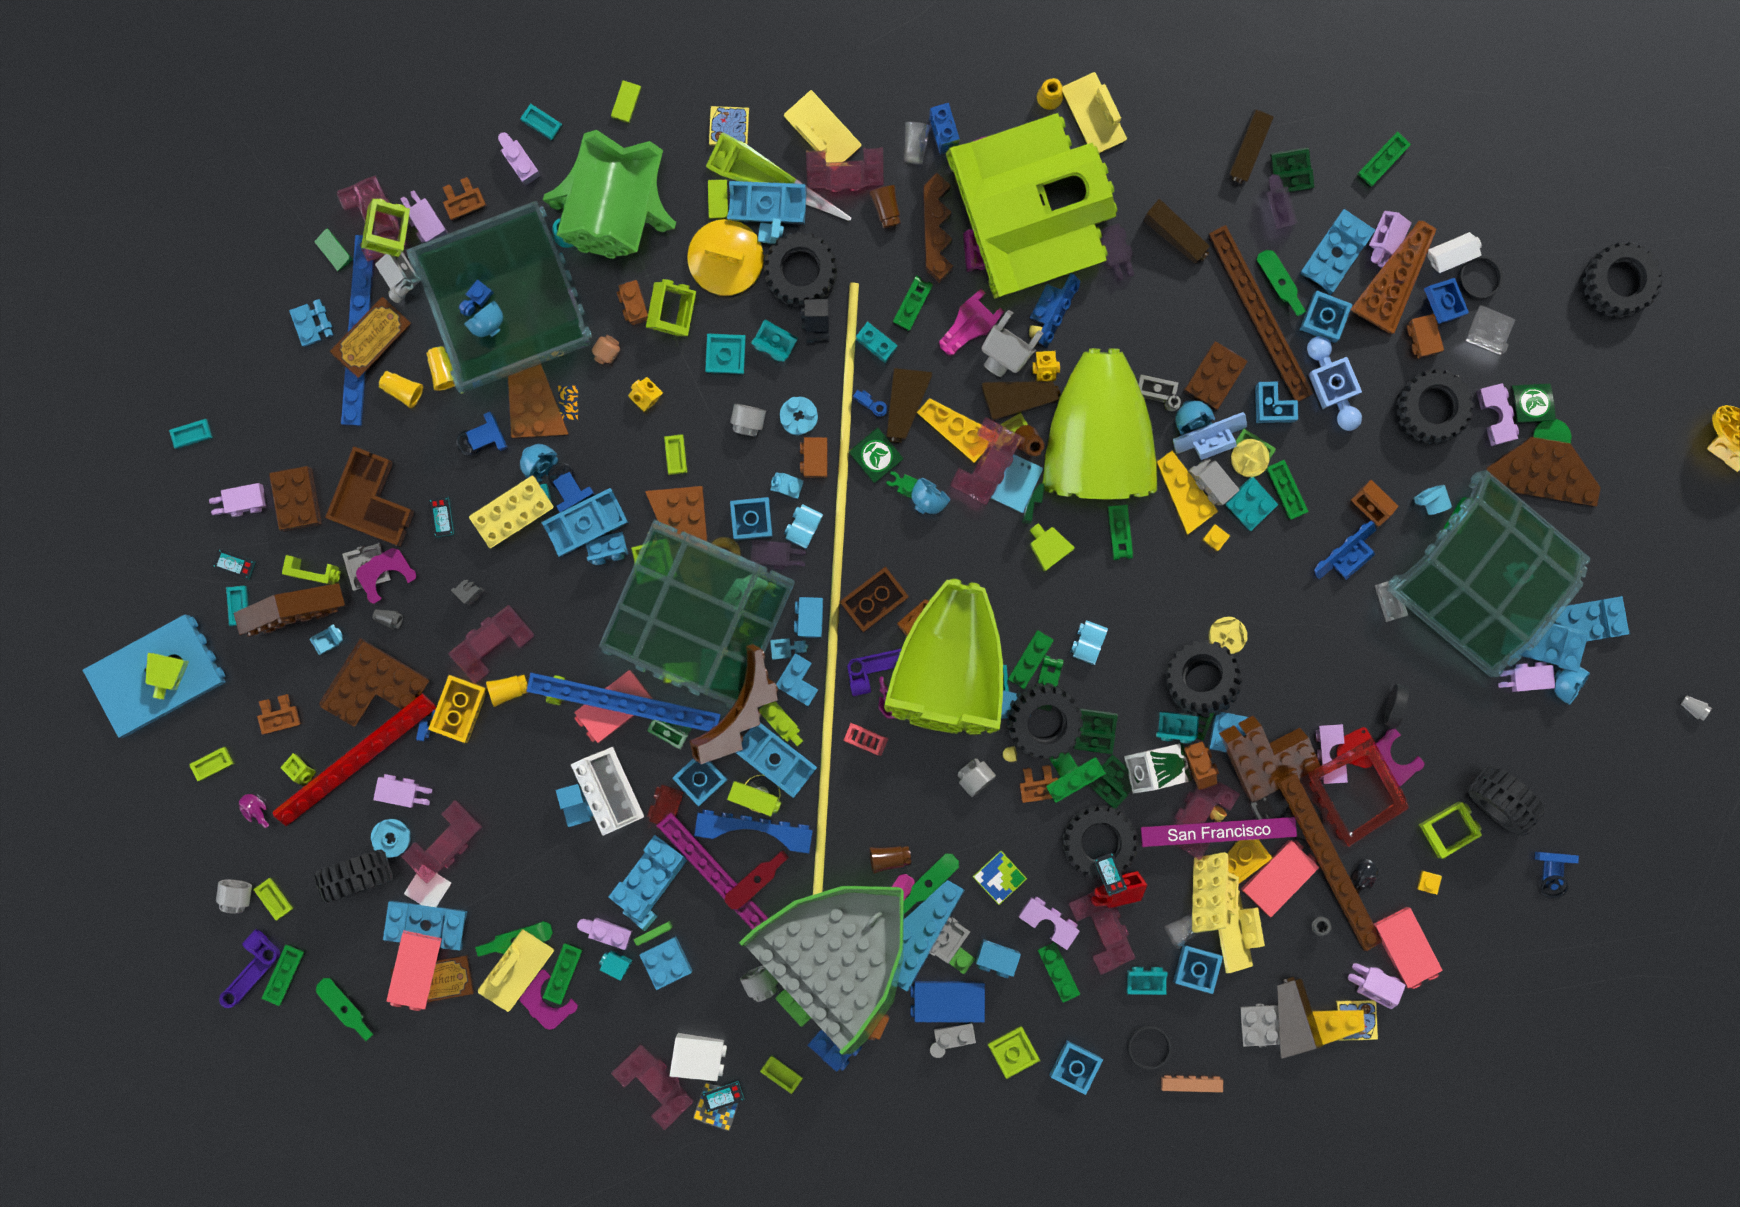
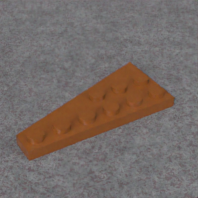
M1418 221L1350 310L1386 332L1394 334L1437 229L1425 221Z
M525 323L505 324L511 438L569 435Z
M703 487L645 491L663 534L670 541L672 555L692 601H713Z

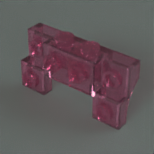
M883 147L875 149L863 148L864 161L826 162L825 150L806 151L808 188L827 187V189H831L833 192L842 191V188L858 191L868 185H884Z
M376 176L366 178L350 187L337 191V196L343 209L347 210L358 206L364 221H366L368 205L372 199H383L390 203L385 198ZM376 211L372 235L398 241L400 229L396 216ZM361 248L367 262L385 255L384 253Z
M985 417L977 432L978 436L989 441L973 474L959 468L950 485L987 505L996 486L1003 481L1005 469L1009 468L1012 464V456L1022 436Z
M510 605L506 606L492 619L490 617L486 618L481 622L482 627L477 631L475 629L471 630L466 635L467 639L448 653L474 684L490 672L481 659L508 637H511L518 647H521L535 636Z
M1217 781L1216 785L1201 790L1196 787L1193 793L1190 792L1185 799L1187 804L1184 809L1180 808L1176 813L1175 818L1177 820L1174 825L1205 823L1216 803L1230 811L1240 794ZM1210 843L1178 844L1175 846L1200 860Z
M456 800L441 814L451 824L426 851L414 842L401 856L426 884L444 867L448 869L455 862L453 858L458 853L461 855L469 847L467 843L482 828Z
M1092 891L1068 904L1076 921L1091 916L1106 949L1092 956L1102 975L1117 968L1119 965L1135 959V956L1126 937L1129 936L1125 925L1121 926L1119 922L1121 915L1117 907L1108 908L1107 905L1098 907L1093 905L1091 899L1096 895Z
M640 1045L611 1074L624 1088L637 1077L662 1104L652 1114V1117L665 1130L694 1100L679 1085L680 1080L677 1077L670 1076L666 1071V1065L661 1060L656 1061Z

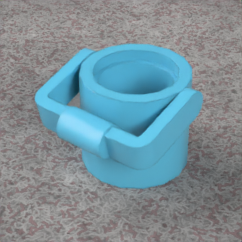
M1445 485L1428 488L1413 498L1415 504L1425 505L1428 515L1440 513L1452 507Z

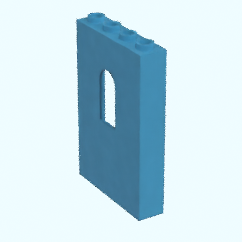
M183 615L83 669L118 738H124L226 683L224 680L225 674L215 664L216 657L211 650L207 649L205 645L207 640L202 633L199 634L196 628L198 624L193 616ZM148 652L164 656L176 654L183 660L189 661L178 689H167L164 700L154 698L155 686L146 684V672L144 669L147 668Z

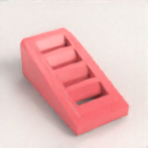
M851 723L844 741L881 756L888 738ZM855 730H859L855 741L852 740ZM866 733L862 741V744L859 743L862 734ZM870 736H873L869 747L866 746ZM877 739H880V741H879V743H878V745H877V748H876V750H875V749H874V746H875V744H876V742H877Z

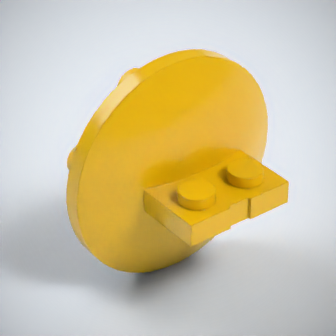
M723 219L706 224L694 235L688 249V266L695 281L706 291L720 296L736 295L750 288L760 276L764 264L763 248L761 242H758L757 235L748 226L738 221Z
M1725 405L1719 407L1713 414V426L1718 436L1708 445L1707 449L1738 472L1740 470V409Z

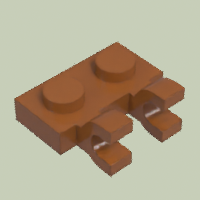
M468 177L460 180L466 193L455 197L450 184L443 187L448 198L443 204L451 221L486 206L479 188L473 189Z
M288 694L278 696L281 710L274 712L271 711L270 699L259 701L263 715H259L257 718L262 734L301 725L296 706L290 707Z
M1050 765L1042 766L1044 780L1033 781L1031 768H1023L1025 782L1019 783L1022 803L1053 799L1046 786L1058 778H1052Z

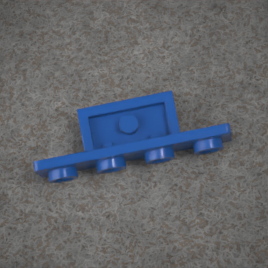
M1070 273L1062 290L1046 284L1030 316L1032 321L1044 325L1041 330L1044 334L1038 343L1045 348L1052 342L1055 331L1062 323V318L1070 307L1074 294L1079 289L1081 281L1072 273Z
M1371 520L1368 524H1363L1354 536L1348 537L1345 543L1340 548L1334 549L1325 561L1319 562L1314 570L1316 577L1320 580L1334 567L1347 580L1375 556L1374 551L1364 542L1376 531L1375 523Z

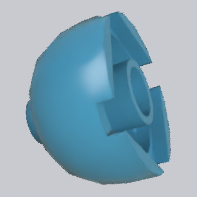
M493 301L464 325L475 336L485 337L490 335L493 337L501 331L498 327L503 322V313L498 304Z
M1188 400L1177 411L1175 422L1180 434L1185 435L1211 425V420L1215 421V417L1209 406L1204 402Z
M543 444L527 447L522 452L520 459L522 473L526 478L534 476L537 482L542 481L541 477L545 474L548 476L549 469L558 463L557 453Z
M919 478L912 489L911 496L916 504L915 509L922 514L925 512L937 514L946 507L950 498L943 490L940 492L935 488L937 487L935 484L924 478Z
M1579 667L1578 672L1568 669L1558 670L1554 676L1556 681L1554 691L1557 697L1570 705L1579 694V690L1584 686L1590 673Z

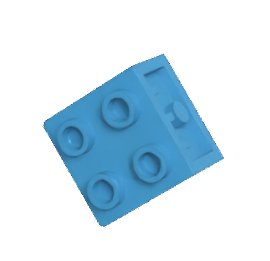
M623 532L598 537L586 543L589 555L587 561L595 564V566L605 564V560L608 559L613 561L622 560L624 555H628Z

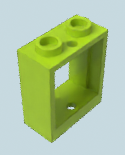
M372 199L367 209L361 248L399 257L404 250L410 209L405 208L401 204L387 203L383 199ZM376 211L401 218L398 241L372 235Z
M662 279V282H654L646 328L675 336H688L696 291L690 290L688 285H673L674 282L671 280ZM665 291L681 295L676 325L660 320Z
M734 781L727 799L768 816H772L773 813L777 814L781 802H778L779 797Z
M1457 802L1419 824L1438 858L1443 859L1482 836L1480 832L1482 828L1476 820L1472 819L1470 815L1472 811L1466 803ZM1458 810L1471 834L1445 848L1432 824Z

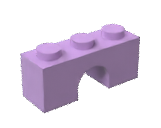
M1503 383L1476 391L1481 410L1492 408L1499 415L1497 424L1486 428L1491 446L1518 439V426L1513 422V408L1508 404L1507 398H1509V394Z
M1343 724L1319 726V730H1315L1316 742L1320 741V749H1317L1318 761H1322V768L1319 769V780H1323V784L1348 782L1346 763H1335L1330 758L1331 748L1336 744H1344Z
M1030 897L1018 917L1034 928L1041 920H1051L1054 924V932L1050 939L1067 950L1080 932L1076 928L1078 924L1069 918L1067 921L1060 917L1062 913L1053 907L1051 910L1045 907L1046 903L1040 898L1036 897L1034 900Z

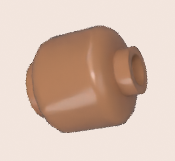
M609 335L599 337L592 348V353L595 356L594 360L602 365L604 363H612L620 351L619 342Z

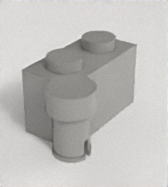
M403 252L399 257L385 254L375 264L390 288L389 297L396 303L401 302L406 294L420 282L419 277Z
M1145 375L1139 376L1138 385L1145 399L1163 402L1165 409L1170 412H1174L1180 407L1181 400L1178 396H1175L1178 382Z
M1206 458L1197 466H1193L1188 472L1194 478L1196 485L1201 490H1205L1208 494L1207 498L1212 504L1217 506L1223 505L1239 489L1216 461L1209 463L1211 460Z
M972 1022L934 1028L936 1042L930 1046V1053L933 1057L940 1058L945 1054V1049L976 1043Z

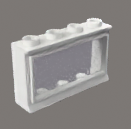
M613 747L571 764L602 835H606L644 817Z

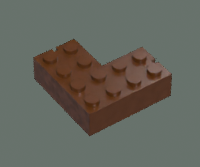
M353 446L325 518L401 547L407 533L404 528L405 526L409 527L415 511L380 498L393 462Z
M337 583L276 594L234 612V617L239 635L247 634L248 637L258 635L259 632H264V634L276 631L275 629L286 627V625L295 623L297 620L304 622L311 620L312 617L317 619L327 617L328 614L338 612V608L345 606L340 585Z
M360 638L319 702V705L324 710L335 716L338 715L340 719L355 727L375 694L403 709L417 698L416 694L421 695L429 680Z
M1251 716L1238 723L1239 727L1246 734L1245 736L1239 732L1235 725L1219 733L1241 786L1252 803L1279 790L1280 787L1277 782L1290 774L1296 773L1300 779L1321 768L1309 737L1301 728L1269 743L1262 725L1254 716Z

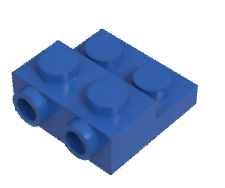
M1455 278L1424 288L1438 324L1458 319L1469 313Z
M822 1029L808 1044L836 1072L839 1069L843 1071L850 1063L847 1059L852 1054L842 1055L839 1052L838 1046ZM860 1046L853 1053L854 1056H856L859 1053V1051L862 1049V1046Z

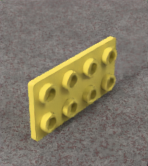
M1095 72L1062 87V93L1087 144L1093 143L1094 146H1097L1099 153L1127 140L1119 123L1121 120L1120 114L1106 85H1101Z
M812 90L784 114L788 122L833 170H836L861 148V143Z
M531 476L470 515L469 518L488 547L492 548L553 509L554 506L535 477Z
M1227 853L1194 858L1192 932L1198 933L1226 929L1227 914H1238L1239 877L1228 872Z
M1239 890L1238 914H1227V928L1219 929L1226 973L1252 967L1250 948L1265 946L1258 908L1243 909Z
M522 930L479 987L478 993L509 1012L554 952L553 948L527 931Z

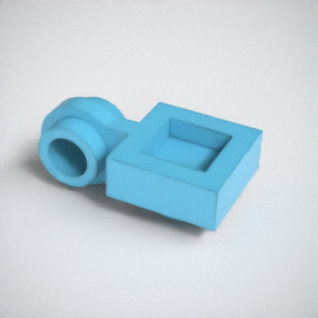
M790 638L770 640L772 660L792 658L791 650H795V653L807 652L808 644H806V641H796L794 646H791Z

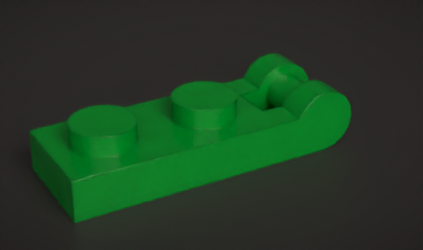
M917 275L893 320L894 324L908 331L911 330L933 287V283L929 281L927 283ZM917 287L924 289L922 294L916 291Z
M1128 505L1108 507L1113 560H1120L1122 557L1131 559L1133 558ZM1125 544L1126 549L1119 550L1118 545Z
M1045 655L1038 683L1042 685L1051 683L1056 687L1064 660L1059 658L1057 660L1051 659L1050 656ZM1048 666L1055 667L1054 673L1047 671ZM1043 705L1037 709L1051 712L1052 705Z

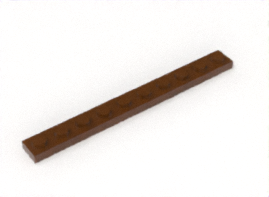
M1225 225L1209 233L1208 236L1293 400H1298L1299 402L1313 395L1302 370L1227 226Z
M1292 773L1277 783L1364 951H1368L1381 943L1382 940L1297 774Z

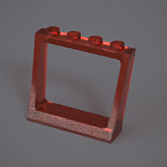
M1373 737L1309 772L1311 779L1309 784L1312 791L1319 793L1320 797L1318 800L1321 807L1327 808L1329 811L1327 817L1330 823L1336 824L1338 827L1336 833L1339 839H1344L1348 846L1409 808L1404 793ZM1364 755H1368L1392 797L1394 804L1355 831L1349 832L1319 778Z

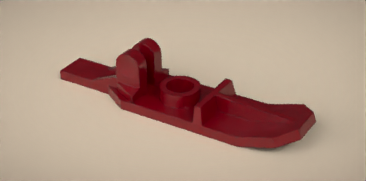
M782 850L769 862L760 863L725 894V903L731 909H739L774 878L776 869L789 858L788 855ZM755 876L760 877V881L758 883L754 882Z

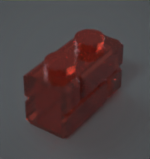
M663 784L661 788L657 787L653 797L656 799L655 805L650 806L647 815L650 817L649 821L658 824L670 813L676 817L684 791Z

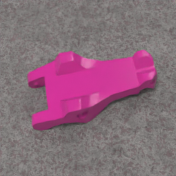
M982 289L960 306L954 325L939 341L940 348L947 355L953 356L969 340L987 335L1005 311L999 308L993 315L979 301L985 295Z

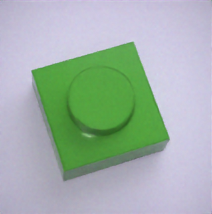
M959 947L949 964L965 974L975 961V958Z

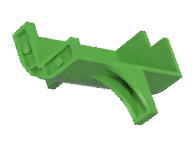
M598 130L584 133L579 154L571 172L558 187L544 194L543 201L549 204L551 208L556 210L564 208L557 236L564 239V242L578 247L580 252H591L613 259L616 256H626L637 252L644 223H649L660 232L675 229L676 221L663 208L657 191V173L663 150L650 141L623 148Z

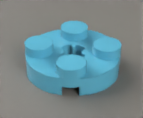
M792 397L783 404L780 410L781 424L790 434L799 436L809 433L817 424V408L807 398ZM803 412L804 419L794 420L796 418L793 417L794 413Z
M383 820L373 828L371 833V842L374 850L382 849L386 853L387 858L401 855L410 844V830L399 820ZM393 833L394 838H396L395 842L392 841V844H389L386 838L387 834Z

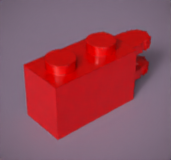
M1138 871L1123 874L1122 877L1127 890L1108 896L1103 884V886L1095 889L1096 896L1092 897V904L1097 907L1107 905L1108 908L1141 901L1147 883Z

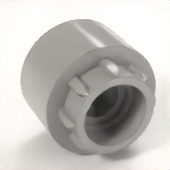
M734 404L730 423L734 424V432L756 436L758 430L763 428L766 410Z
M973 759L958 772V777L961 779L959 784L971 797L978 794L996 777L984 761L980 763L978 759Z
M239 880L219 881L216 895V903L219 904V909L233 914L244 912L245 907L250 904L252 885Z
M763 965L750 970L740 978L748 997H753L757 1002L766 1000L777 992L778 988L776 985L778 981Z

